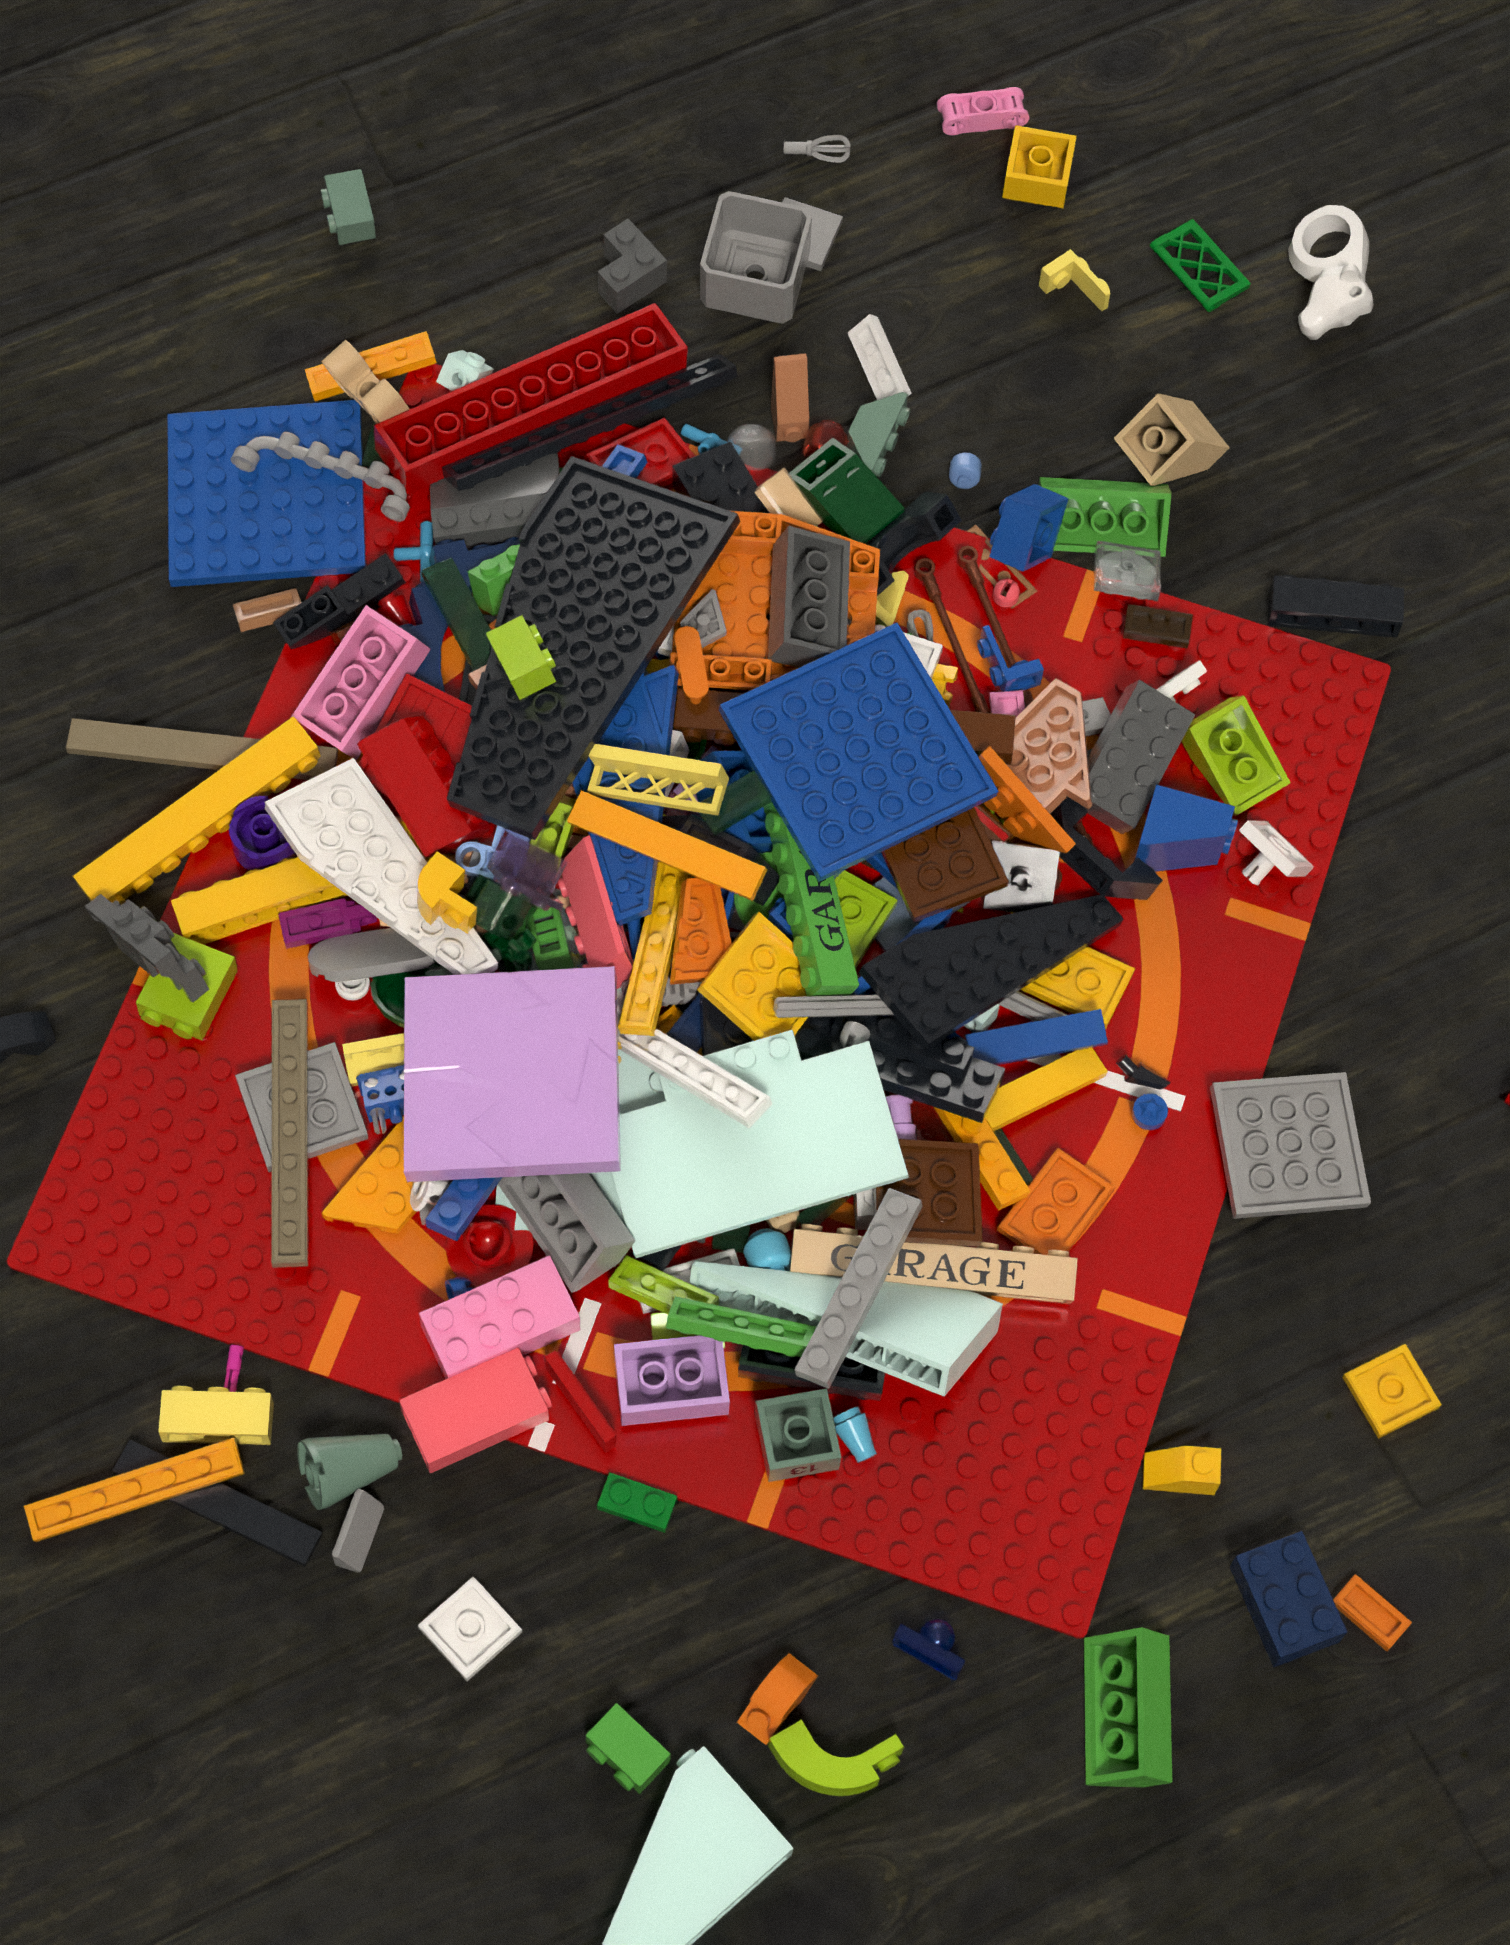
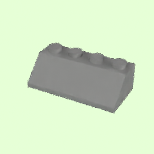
M589 1173L503 1177L498 1184L546 1256H551L559 1275L571 1293L580 1290L619 1264L635 1242V1239Z

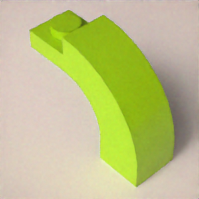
M802 1720L769 1738L768 1744L780 1766L791 1778L812 1791L833 1796L859 1794L878 1786L880 1778L875 1770L879 1768L881 1772H885L900 1762L898 1756L902 1754L904 1748L895 1734L858 1756L837 1757L825 1752L815 1743Z

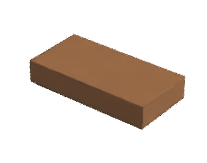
M294 588L233 604L240 631L244 632L274 624L275 620L301 604L297 589Z

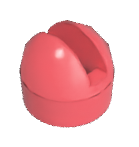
M1008 578L1001 579L996 583L993 591L995 603L1001 607L1014 606L1018 602L1020 594L1018 584ZM1005 587L1010 588L1006 597L1001 595Z

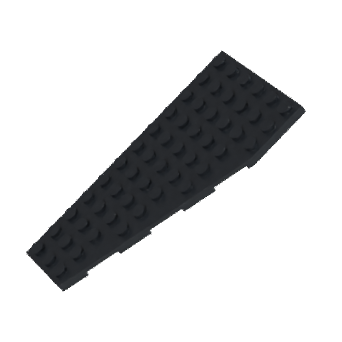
M573 456L570 457L520 532L518 554L510 583H506L495 623V628L522 615L528 627L535 624L543 640V643L538 645L540 650L542 651L547 648L556 664V667L551 669L556 682L519 700L493 647L491 648L485 672L481 673L470 717L472 720L460 763H456L447 801L450 807L536 840L589 758L588 755L593 746L598 744L741 521L737 513Z

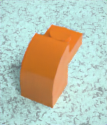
M789 1653L771 1670L750 1698L751 1702L737 1723L767 1745L769 1738L777 1733L789 1713L801 1703L818 1675Z

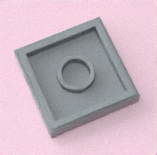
M784 197L782 203L805 207L812 215L811 246L806 267L821 271L842 225L843 216Z

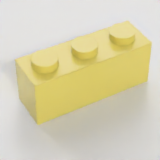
M174 1386L172 1390H162L159 1420L162 1442L215 1444L234 1438L237 1444L271 1445L274 1408L271 1393H265L266 1391L261 1388H246L244 1392H229L230 1390L224 1387H210L208 1391H193V1388L188 1386Z

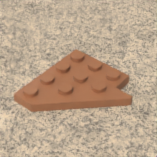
M1057 678L1016 717L1012 764H1006L1049 814L1066 797L1071 798L1087 809L1092 807L1081 692Z

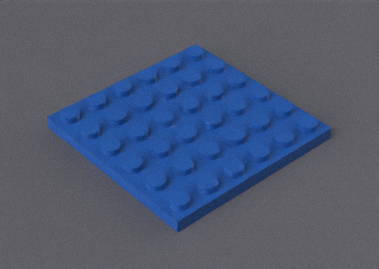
M355 400L168 414V549L170 586L178 587L351 574L365 568L367 565L364 480L354 477L345 479L337 475L333 470L324 467L315 469L308 466L305 461L294 457L284 459L278 456L275 451L269 449L257 451L260 460L253 472L243 471L231 462V457L237 446H246L249 441L261 436L279 439L283 432H290L299 438V446L309 449L312 442H321L329 448V456L339 459L342 452L348 451L355 454L360 460L358 465L363 466L361 406Z
M898 623L879 630L719 706L720 714L818 882L996 797L999 792Z

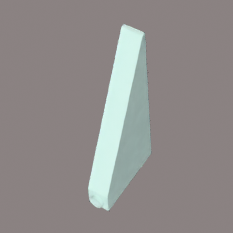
M695 1261L691 1268L690 1284L718 1296V1306L817 1327L842 1277ZM884 1282L846 1357L945 1397L997 1334L1003 1303L972 1291Z
M704 1746L697 1752L694 1749L689 1750L677 1761L676 1764L679 1768L673 1775L602 1945H692L792 1855L793 1847Z

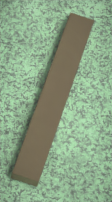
M72 718L66 750L70 754L220 770L261 739ZM318 746L321 757L318 759L316 766L306 773H298L293 778L310 780L336 767L338 749Z
M307 999L272 1000V1267L308 1266Z

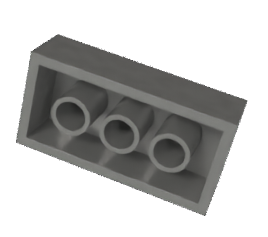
M1141 680L1127 686L1088 757L1092 807L1090 809L1084 807L1088 814L1120 834L1135 829L1154 794L1156 785L1162 779L1195 714Z

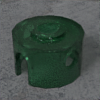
M478 874L464 898L477 907L476 924L499 938L503 936L509 940L513 938L517 940L523 935L524 930L538 909L533 904L481 874Z

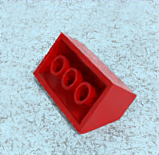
M423 715L402 718L357 743L425 858L433 857L436 852L442 855L454 853L461 844L468 841L476 842L491 829L488 821L450 807L447 796L455 767L451 762L449 753L441 746L435 736L432 725Z

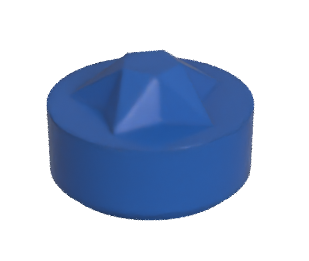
M1156 1094L1140 1096L1135 1101L1132 1109L1134 1122L1145 1130H1155L1161 1127L1168 1114L1166 1102Z

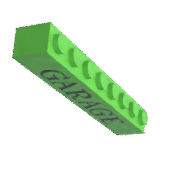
M757 777L759 785L758 797L764 807L766 816L765 827L770 834L772 842V858L774 863L777 864L780 878L779 889L785 899L787 908L786 920L792 930L794 939L793 951L798 957L801 970V985L805 988L806 996L851 995L858 988L859 982L834 875L818 882Z

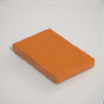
M1057 1148L1028 1186L1031 1192L1027 1198L1015 1203L998 1226L997 1231L1018 1246L1034 1248V1254L1048 1255V1250L1069 1252L1114 1192L1115 1187Z

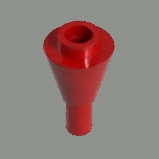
M391 593L378 603L380 608L377 613L395 625L413 624L415 626L404 594L396 596L395 593Z

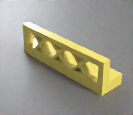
M595 744L588 755L594 764V770L587 789L591 795L719 815L729 777L722 764ZM604 771L617 773L621 779L611 787L599 786ZM641 777L649 778L653 784L641 793L633 792L629 784ZM673 782L682 784L685 791L674 798L665 797L661 791ZM704 788L715 789L711 804L697 802L693 795Z
M404 1033L342 1044L351 1087L358 1086L356 1077L360 1074L404 1065Z

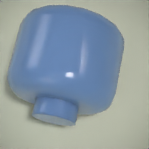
M967 452L955 455L950 462L949 479L951 483L961 489H969L976 486L981 476L982 464L980 459L976 455Z

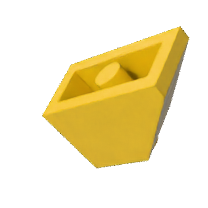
M1180 1446L1144 1453V1490L1215 1495L1220 1485L1221 1476L1220 1448Z

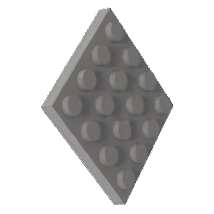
M1346 1072L1214 1082L1210 1086L1233 1219L1366 1208L1371 1204Z

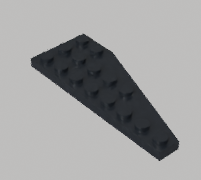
M1103 894L914 934L863 965L859 974L921 1047L927 1050L1119 927L1124 918Z

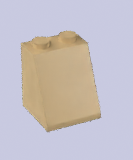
M1157 394L1114 437L1115 441L1151 486L1208 470L1230 448L1193 401L1163 394Z

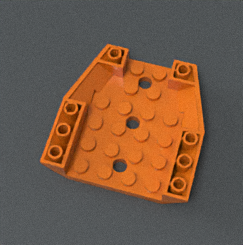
M731 511L738 514L741 522L674 624L670 666L675 665L679 673L677 686H682L674 635L681 627L680 622L714 589L719 601L727 635L702 648L709 688L753 690L798 669L797 667L772 662V660L768 659L770 621L767 619V615L770 614L773 544L788 526L850 541L848 619L851 623L847 626V645L875 633L880 549L783 514Z

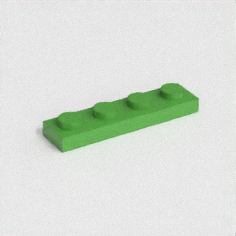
M676 1296L666 1323L667 1329L676 1330L683 1334H695L721 1342L737 1343L753 1349L783 1353L790 1357L802 1356L816 1327Z

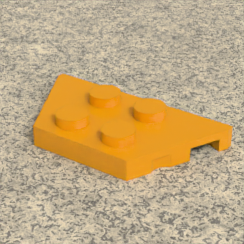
M404 1117L323 1210L322 1218L331 1222L334 1219L352 1222L354 1226L364 1228L377 1227L381 1231L398 1234L417 1212L410 1205L413 1182H407L404 1174Z

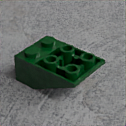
M831 438L789 473L822 517L823 521L821 523L841 536L864 544L905 511L901 503L858 455L834 438Z

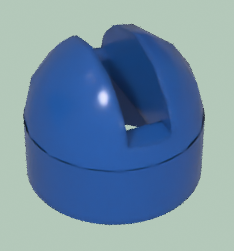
M455 1277L446 1280L445 1287L448 1299L450 1300L474 1289L468 1288L472 1284L471 1281L465 1277Z

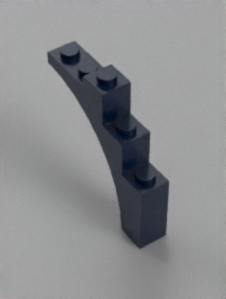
M519 537L509 538L502 544L493 546L481 544L475 546L470 551L467 550L464 539L459 541L447 539L437 543L436 546H432L429 561L436 583L427 581L412 588L409 604L416 626H413V624L398 626L431 649L413 677L445 692L441 675V645L453 616L465 600L473 594L468 571L479 566L482 561L492 559L505 552L509 547L520 544Z

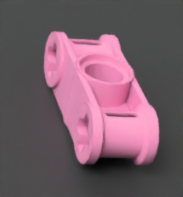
M1018 87L962 94L951 93L942 96L937 101V109L942 113L944 120L942 129L947 135L1007 128L1015 129V125L1024 126L1029 121V114L1024 109L1022 103L1024 94Z

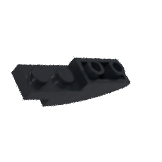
M385 553L331 590L327 585L273 623L291 649L321 640L329 636V632L356 619L366 605L374 611L380 608L378 603L381 599L406 582Z

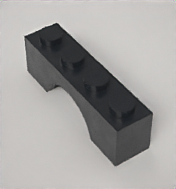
M924 492L900 516L866 543V545L880 549L877 596L895 581L892 577V572L903 557L922 545L941 540L962 521L947 494Z

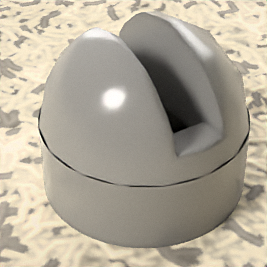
M846 1022L840 1034V1042L843 1048L867 1042L870 1037V1031L858 1022Z

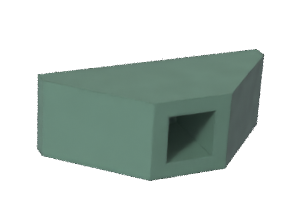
M904 392L860 406L848 431L847 448L856 453L875 476L881 477L887 462V459L884 457L887 450L892 452L895 448L899 436L896 431L899 425L904 427L911 409L907 407L908 394Z

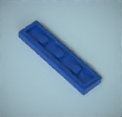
M1101 1009L965 1035L968 1045L974 1047L973 1057L995 1065L1108 1044Z

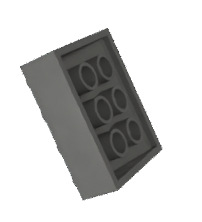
M558 453L541 457L527 466L517 467L505 472L500 477L490 478L467 490L458 491L446 479L430 484L431 517L435 544L447 539L454 541L464 539L467 550L470 551L475 546L481 544L493 546L502 544L509 538L519 537L521 530L560 474Z

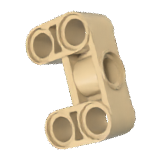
M347 340L342 342L321 361L342 390L351 399L353 398L371 416L376 424L410 410L393 386L386 379L380 381L362 356Z

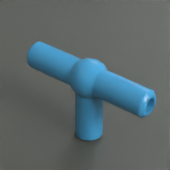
M685 424L681 430L682 436L700 443L698 446L699 454L728 443L720 439L715 433L704 432L689 424ZM732 444L735 450L737 451L738 455L741 457L743 452L742 448Z
M423 521L420 524V547L394 549V559L396 561L420 560L421 583L433 582V570L429 561L433 546L432 523L430 521Z

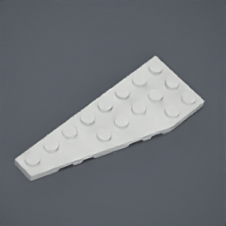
M354 758L265 802V810L302 862L452 974L491 973L498 969L497 960L474 928L467 934L459 928L454 929L448 926L441 916H438L432 925L427 923L421 916L417 906L418 878L427 861Z

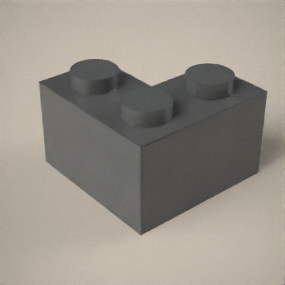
M629 218L603 234L604 257L610 264L598 271V294L618 314L667 282V260Z

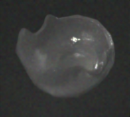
M743 424L729 434L728 442L731 441L747 469H766L775 463L776 439L773 433L760 424Z

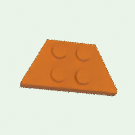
M988 746L979 755V759L999 792L996 797L984 802L985 806L992 811H996L1004 820V826L1014 836H1018L1020 840L1067 853L1076 843L991 746Z

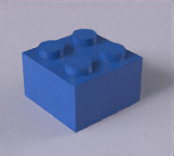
M1036 484L1006 497L999 508V515L1001 516L999 525L994 530L990 539L992 549L989 557L1022 572L1051 558L1069 498Z

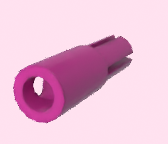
M230 1345L224 1384V1388L229 1389V1392H236L244 1351V1347L239 1345Z

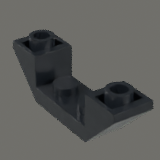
M1066 797L1050 815L1076 844L1067 853L1060 852L1059 857L1100 895L1103 894L1104 897L1148 900L1163 880L1150 866L1146 865L1139 858L1122 873L1110 859L1103 856L1091 845L1085 836L1075 830L1088 811L1081 804Z
M692 815L663 816V825L766 867L767 872L753 900L764 906L778 885L780 878L778 873L751 845Z

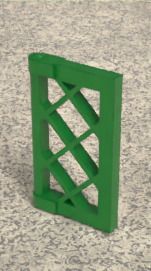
M1194 219L1160 236L1150 244V248L1163 260L1207 312L1213 311L1226 301L1250 288L1251 283ZM1191 233L1199 243L1183 241V237ZM1168 246L1178 247L1177 258L1172 257L1165 248ZM1182 248L1200 251L1199 262L1180 259ZM1203 252H1208L1218 265L1203 263ZM1181 266L1196 268V280L1192 279ZM1201 269L1219 272L1218 283L1201 281ZM1223 273L1227 274L1235 283L1231 286L1222 284ZM1201 288L1217 290V293L1209 298Z

